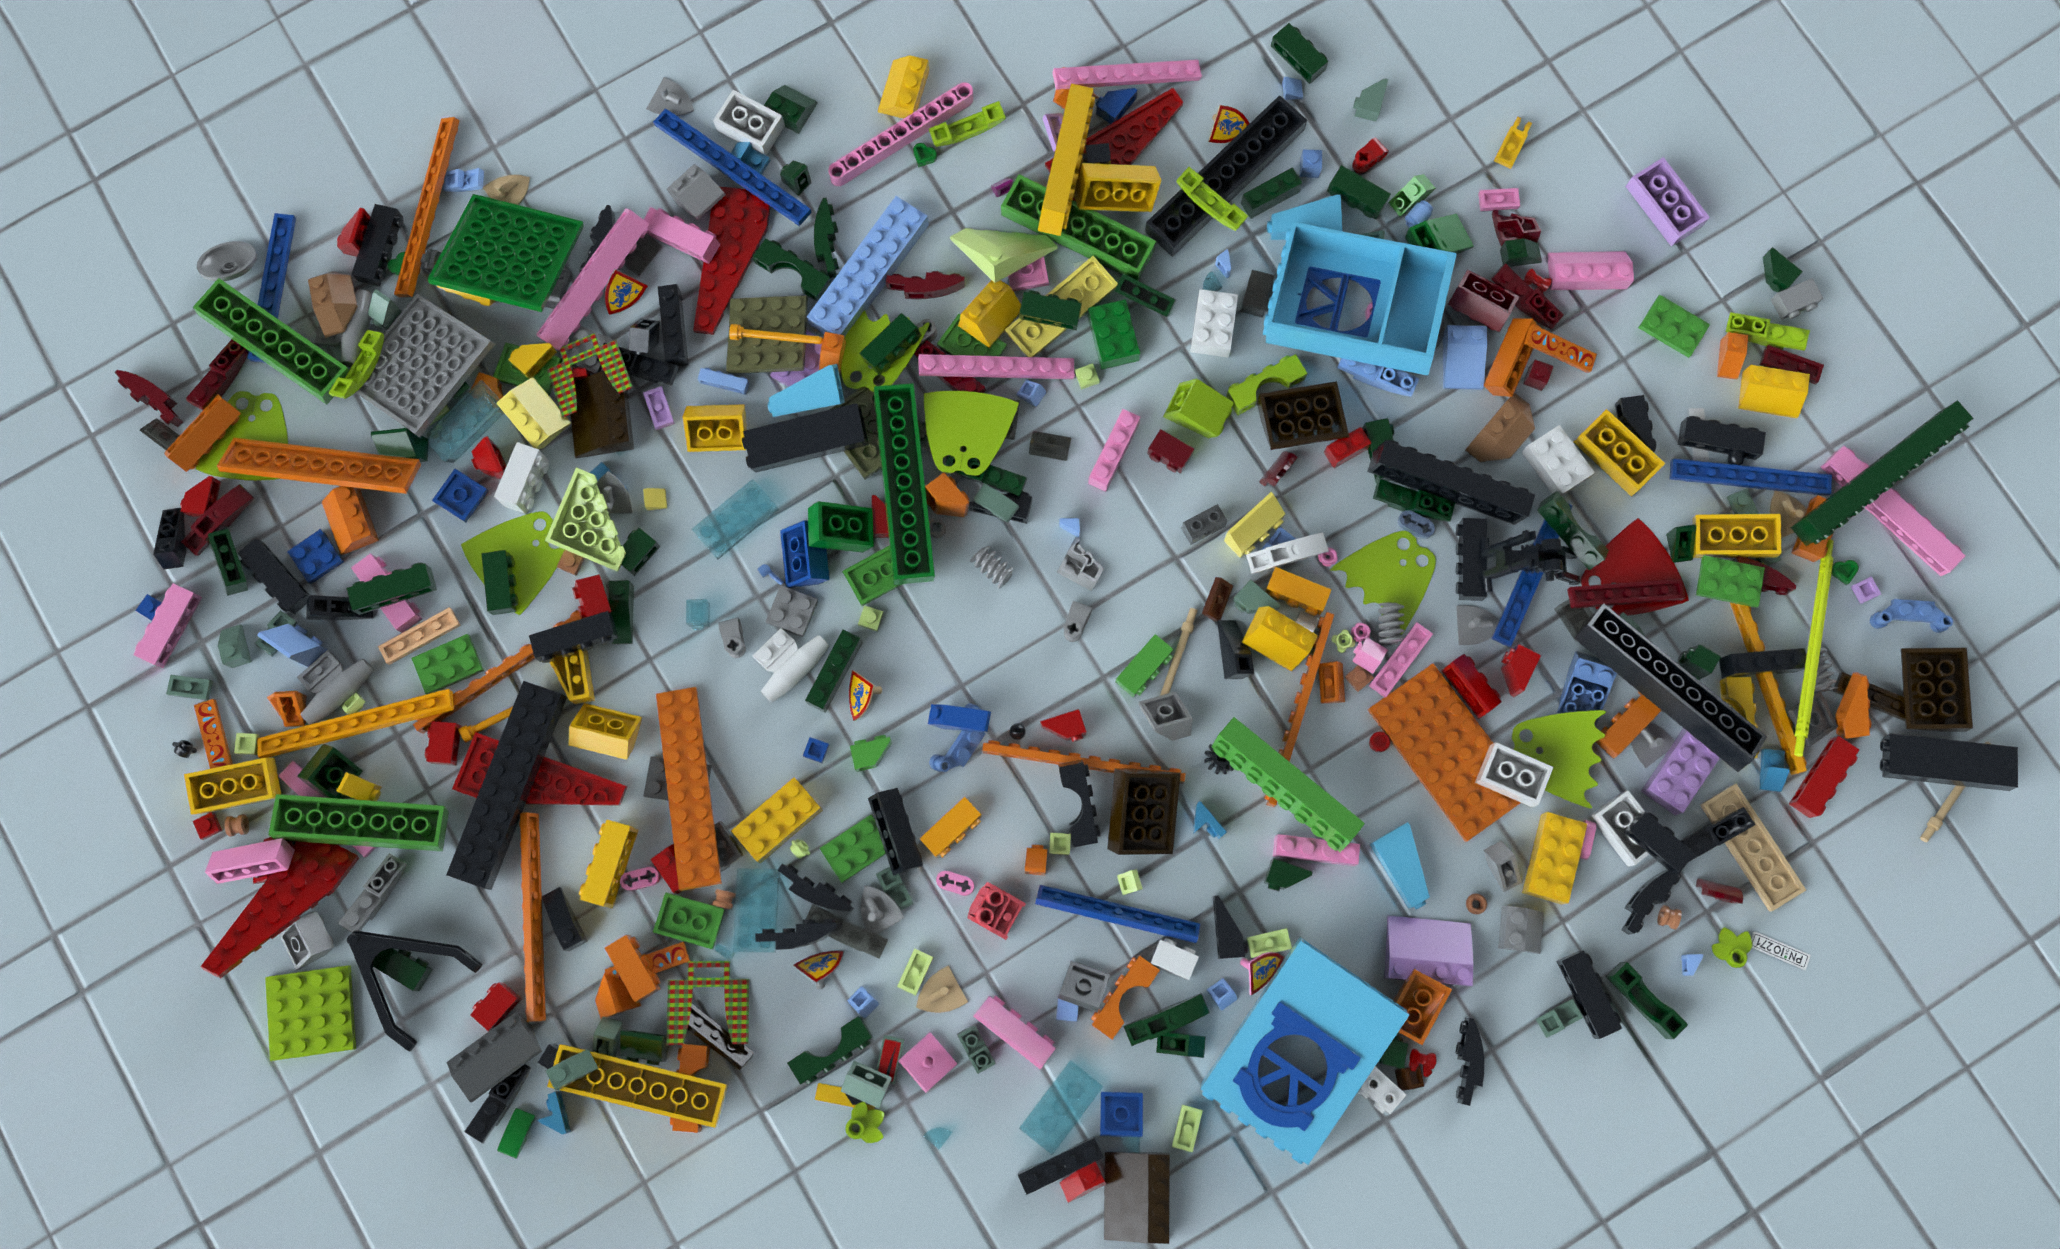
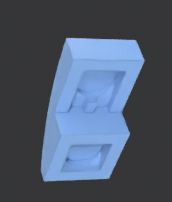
M476 168L468 171L460 169L447 171L443 190L446 192H463L483 189L484 170Z

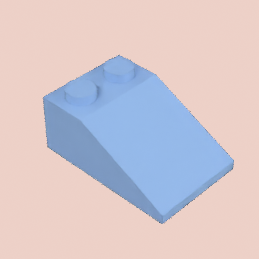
M1447 325L1443 337L1444 389L1483 390L1487 353V326Z
M285 624L259 632L257 635L288 658L307 667L327 651L322 646L323 641L315 636L311 638L307 636L306 633L308 631L298 624L296 627Z

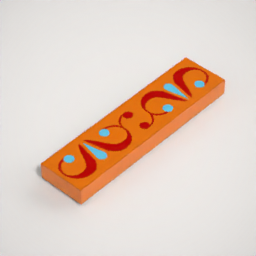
M1530 325L1524 344L1586 373L1592 371L1597 356L1596 353L1536 325Z
M216 699L195 704L194 709L210 769L232 765L233 762Z
M684 941L645 955L650 962L648 967L651 973L655 972L656 974L691 961ZM615 966L605 969L606 974L622 980Z

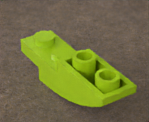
M1730 312L1725 332L1748 335L1749 342L1763 346L1770 345L1781 350L1786 347L1805 351L1810 330L1770 323L1771 319Z

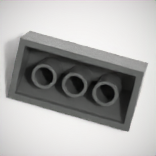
M515 1012L447 1061V1065L452 1078L472 1103L541 1053L542 1050L531 1024L518 1012Z

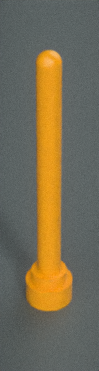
M731 324L729 330L731 340L750 337L822 344L823 342L821 336L744 329L739 324Z
M513 706L474 726L465 725L459 728V733L464 742L471 741L475 732L478 733L508 718Z

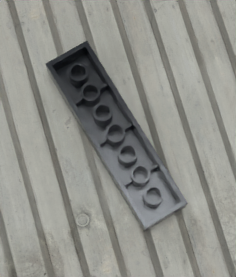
M1385 440L1373 451L1367 470L1369 473L1453 501L1455 504L1513 525L1530 515L1535 494L1530 493L1526 488H1516L1507 481L1494 480L1488 474H1478L1471 468L1458 467L1452 461L1436 459V456L1433 454H1423L1417 452L1416 448L1403 447L1394 440Z

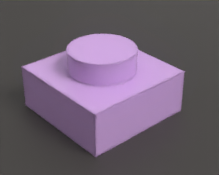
M1872 577L1851 586L1860 604L1881 595Z

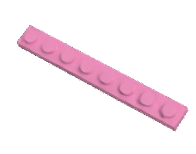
M1198 60L1054 68L1052 72L1056 90L1070 89L1071 83L1085 87L1200 81L1202 77Z
M919 354L918 356L919 376L1074 379L1075 377L1074 358Z

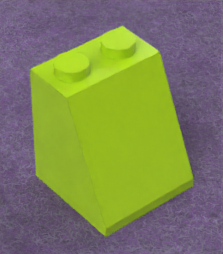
M1196 378L1179 383L1163 417L1204 437H1218L1224 429L1223 424L1232 413L1231 408L1234 402Z

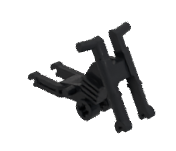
M1522 531V534L1493 544L1490 548L1489 538L1483 537L1481 538V558L1487 559L1496 555V567L1482 571L1484 592H1493V578L1496 579L1523 570L1526 574H1529V572L1532 574L1534 571L1536 573H1539V571L1546 574V581H1554L1555 575L1556 579L1567 582L1569 585H1579L1580 576L1567 572L1566 558L1577 559V556L1570 548L1561 546V540L1556 538L1542 540L1541 544L1536 543V546L1534 544H1530V546L1521 545V550H1512L1514 546L1536 539V531Z

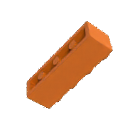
M1512 319L1483 385L1493 396L1513 397L1533 351L1532 347L1524 344L1530 325L1539 327L1533 319Z
M217 395L164 454L184 471L187 472L189 469H194L199 463V458L211 451L213 448L212 444L224 437L226 434L225 430L230 425L233 426L237 423L241 413L220 395Z
M1639 691L1640 696L1636 700L1632 698L1624 706L1626 711L1623 714L1618 712L1610 720L1613 724L1609 728L1605 726L1600 730L1605 734V737L1597 740L1596 743L1613 759L1662 711Z

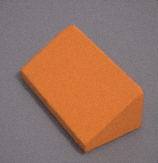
M1338 661L1319 663L1321 703H1345L1343 663Z

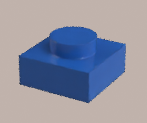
M147 594L135 611L152 621L157 607L162 602Z
M809 737L803 757L823 763L829 744Z

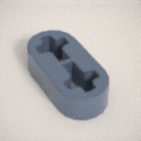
M1405 510L1398 517L1399 526L1419 538L1427 539L1435 531L1433 522L1413 511ZM1407 516H1410V517H1411V518H1410V521H1411V522H1409L1408 524H1405V523H1404V522H1405V519H1404V518H1406ZM1427 525L1428 531L1426 533H1423V529L1421 527Z

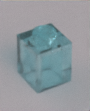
M707 599L686 600V624L692 627L693 630H703L704 627H710V603Z

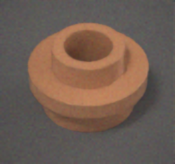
M1472 894L1466 900V908L1472 914H1481L1487 908V901L1481 894ZM1474 900L1479 902L1478 908L1473 906Z

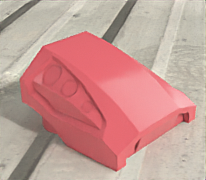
M987 882L976 895L969 908L967 918L1007 940V934L1026 903Z

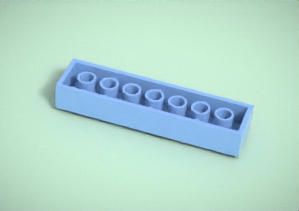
M895 196L807 315L809 325L822 334L829 332L844 335L845 337L862 312L869 308L886 285L887 275L894 274L929 226L928 216Z

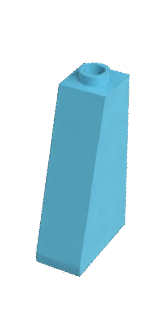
M1341 195L1330 196L1272 214L1271 220L1267 221V233H1270L1271 240H1285L1287 230L1292 228L1293 222L1343 231Z
M837 364L828 365L769 397L768 410L772 413V416L776 417L845 403Z
M1407 822L1372 842L1370 846L1407 908L1414 907L1417 910L1426 904L1425 900L1430 898L1412 830Z

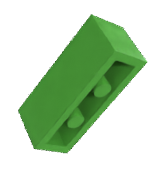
M1155 634L1116 678L1115 683L1133 698L1136 694L1140 696L1146 690L1147 686L1145 684L1148 680L1151 679L1153 681L1159 675L1160 671L1158 669L1161 665L1164 664L1166 666L1172 660L1173 656L1171 654L1174 649Z

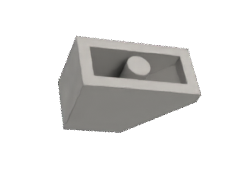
M1502 841L1484 850L1487 864L1503 892L1522 883L1515 855Z

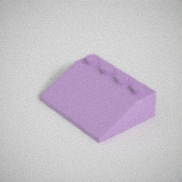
M1397 916L1387 917L1384 978L1407 980L1413 969H1416L1442 984L1473 986L1474 964L1471 923Z

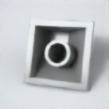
M1176 692L1139 701L1138 705L1156 733L1172 741L1191 736L1193 718Z

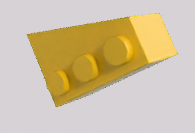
M580 649L574 651V654L571 656L562 657L561 655L555 657L554 661L549 662L569 701L574 704L595 701L588 650L582 651Z

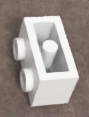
M1165 938L1164 941L1159 940L1150 963L1186 980H1190L1199 956L1195 955V950L1186 946L1183 949L1176 947V942Z
M1376 1066L1358 1091L1365 1099L1371 1098L1375 1102L1373 1106L1382 1114L1384 1112L1391 1114L1406 1096Z

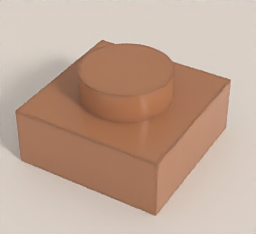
M564 550L557 568L577 576L585 558Z
M1359 665L1345 676V679L1357 692L1374 679L1366 669Z

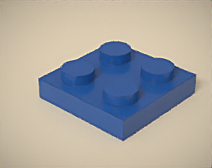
M454 469L432 501L466 523L489 490L457 469Z
M319 529L287 551L309 584L314 583L344 562L322 529Z
M1101 1092L1100 1136L1143 1137V1093Z

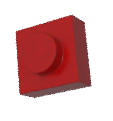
M576 367L571 370L574 382L590 376L586 368Z
M210 812L193 821L201 840H205L222 831L214 812Z

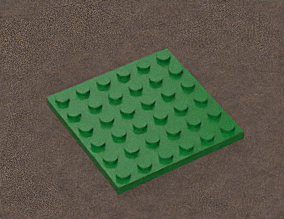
M473 194L432 269L428 282L432 285L542 312L584 227L583 221Z

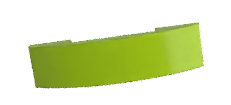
M997 101L982 107L981 112L948 125L944 122L931 127L929 132L935 147L945 146L984 133L1004 121L1006 117L1000 102Z
M1188 167L1176 180L1178 185L1210 216L1236 231L1248 218V215L1235 204L1230 205L1203 182V177L1191 167Z
M372 330L366 331L358 344L362 351L345 379L337 378L329 391L331 396L346 399L364 385L380 357L384 342L383 333Z

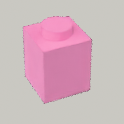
M1367 637L1363 644L1359 642L1353 652L1356 655L1353 662L1373 674L1382 662L1388 649Z

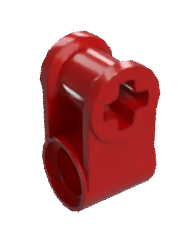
M1374 137L1356 152L1352 163L1353 170L1359 174L1367 172L1376 163L1382 161L1389 153V150Z

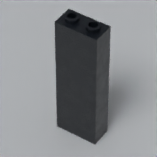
M857 403L743 431L744 437L742 438L743 447L747 449L748 456H746L747 466L756 473L869 445L862 409Z
M1892 733L1883 737L1880 742V750L1883 751L1880 761L1882 777L2011 791L2018 788V747Z

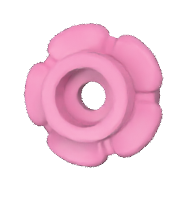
M1328 548L1329 552L1318 555V560L1322 562V565L1329 567L1337 562V552L1333 548Z
M1357 623L1355 627H1352L1351 635L1354 636L1355 641L1361 642L1365 641L1367 637L1370 638L1371 629L1368 625Z

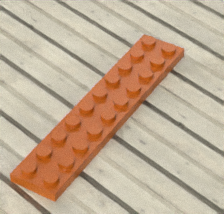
M233 438L217 464L220 472L407 494L421 466L419 459Z
M692 687L657 693L656 700L679 890L683 891L722 884L697 688Z

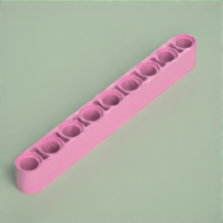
M966 82L958 84L832 163L828 169L831 183L835 186H842L929 132V128L943 123L970 106L973 102L972 86ZM963 93L969 94L967 96H961V94ZM952 103L953 105L946 106L945 104ZM937 113L935 116H930L929 114ZM915 123H921L920 126H914ZM899 133H905L904 136H898ZM885 142L890 143L888 146H882ZM869 152L874 153L872 156H866ZM853 162L858 163L856 166H850ZM837 172L842 173L840 176H834Z

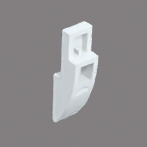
M1322 532L1270 546L1247 554L1246 557L1251 573L1255 574L1329 552Z

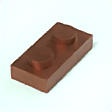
M1215 577L1202 614L1216 622L1221 620L1233 585L1221 577Z

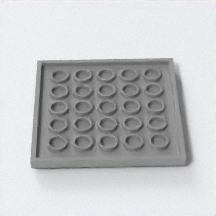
M416 294L384 333L383 347L378 362L368 380L356 393L420 437L495 344L427 299Z

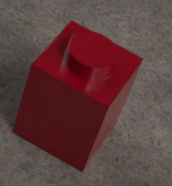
M1535 359L1528 368L1523 385L1542 391L1548 384L1554 366Z

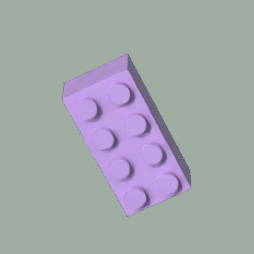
M1664 157L1634 175L1625 186L1671 247L1703 227L1710 218Z
M1683 728L1641 792L1672 814H1682L1720 757Z

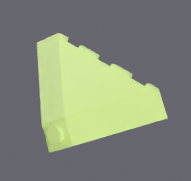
M965 228L950 236V240L994 283L1058 249L1057 245L1048 236L1040 234L1031 235L1017 232L1008 233Z
M576 467L545 541L618 572L626 552L617 537L619 534L614 521L610 519L608 514V506L604 496L600 494L597 478L595 475Z

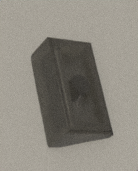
M648 233L643 238L638 239L636 249L631 254L628 253L624 259L626 261L624 266L638 276L641 275L662 249V246Z
M157 418L139 430L165 450L180 436Z
M1033 431L1029 454L1067 461L1071 438Z

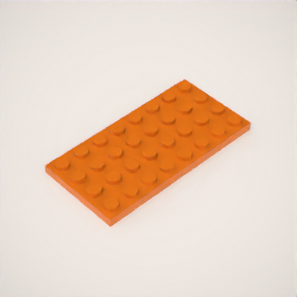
M1434 663L1368 709L1369 713L1383 732L1389 736L1392 744L1465 842L1472 839L1521 803L1475 783L1488 748L1493 742Z

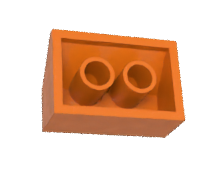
M339 486L332 489L322 500V505L340 555H345L379 541L360 488Z

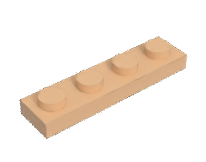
M449 607L381 644L378 648L385 662L390 665L461 625L452 608Z

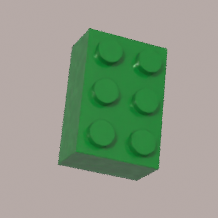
M1126 299L1088 308L1087 317L1101 370L1139 361L1140 350Z
M817 501L808 508L809 546L861 553L874 546L872 508Z

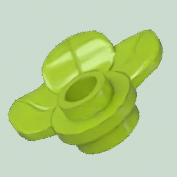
M1723 927L1718 935L1719 943L1711 945L1712 952L1718 959L1725 960L1733 968L1743 967L1747 962V953L1752 948L1751 936L1748 931L1736 936L1731 930ZM1733 954L1738 955L1737 961L1733 960Z
M865 1102L855 1105L851 1112V1119L845 1127L846 1134L852 1139L861 1138L866 1143L880 1141L884 1136L878 1127L882 1123L885 1113L877 1109L868 1111ZM854 1124L860 1126L859 1132L853 1131L852 1127Z

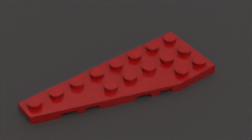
M1171 88L1086 138L1085 147L1086 145L1109 143L1111 164L1132 165L1183 106V101L1175 89ZM1053 158L1045 162V167L1047 168L1049 173L1051 171Z
M719 186L726 195L711 208L708 231L716 235V240L720 243V246L710 264L703 262L693 328L694 333L714 335L724 316V311L728 303H730V299L733 298L732 295L741 283L755 251L760 246L759 243L762 237L765 236L768 230L771 206L746 189Z
M475 732L452 790L477 798L499 740ZM544 757L526 804L620 806L627 786Z
M295 842L292 846L295 851L288 870L272 873L200 967L220 979L241 964L245 957L253 951L256 952L262 948V944L283 932L300 919V915L308 909H313L317 906L318 902L325 896H330L334 893L358 861V855L337 844Z

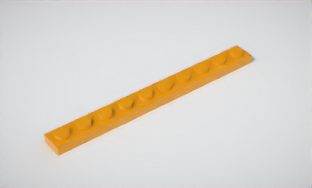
M1730 603L1747 652L1765 651V645L1758 635L1757 623L1753 621L1751 616V607ZM1772 672L1755 674L1782 751H1785V759L1791 775L1807 771V763L1804 756L1798 757L1794 755L1797 737L1794 736L1792 721L1785 711V701L1780 697L1777 680L1773 677Z
M450 689L260 737L257 738L258 757L269 758L454 710L453 692Z

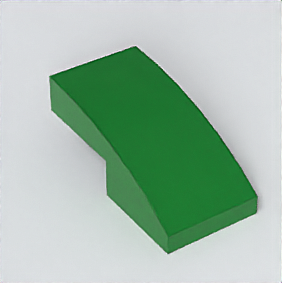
M515 1108L497 1151L517 1159L527 1140L526 1136L536 1119L535 1115Z

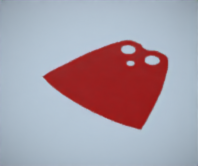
M1637 518L1605 546L1609 551L1604 561L1590 570L1586 568L1581 577V585L1590 586L1588 580L1591 576H1598L1601 580V585L1613 582L1618 584L1682 580L1659 539L1647 525ZM1682 580L1686 597L1682 601L1614 605L1611 610L1617 615L1623 612L1627 616L1637 615L1682 604L1689 601Z

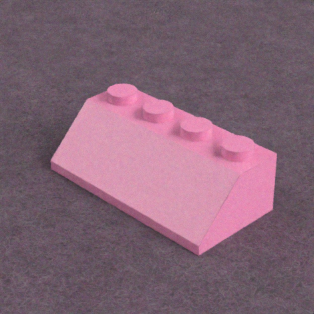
M1625 251L1559 252L1547 254L1549 278L1552 279L1550 290L1628 289L1634 281L1633 262Z
M996 995L994 998L989 996L973 1017L1041 1069L1056 1049L1053 1046L1055 1042L1047 1035H1044L1042 1038L1037 1034L1038 1028L1029 1021L1027 1024L1023 1023L1020 1020L1021 1015L1014 1009L1008 1011L1004 1008L1005 1002Z

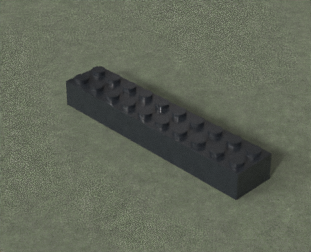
M1279 95L1198 174L1204 178L1203 182L1229 203L1305 130L1307 119ZM1180 189L1146 222L1145 232L1173 257L1213 217Z
M1604 603L1589 617L1574 637L1582 646L1593 653L1735 771L1739 772L1754 760L1767 736Z
M523 681L447 871V876L492 890L519 822L520 813L523 812L567 697L563 694Z

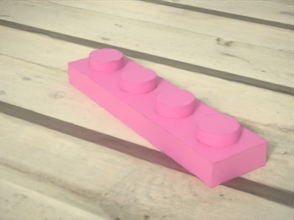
M1416 622L1370 683L1369 687L1381 696L1387 697L1433 633Z

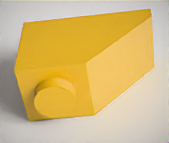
M550 343L521 345L511 353L508 360L516 369L530 379L542 369L557 351Z
M346 772L337 792L356 800L377 801L381 795L380 790L382 787Z

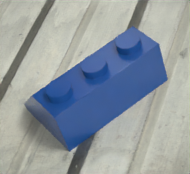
M808 520L780 530L786 587L796 588L818 585L830 580L826 548L809 546Z

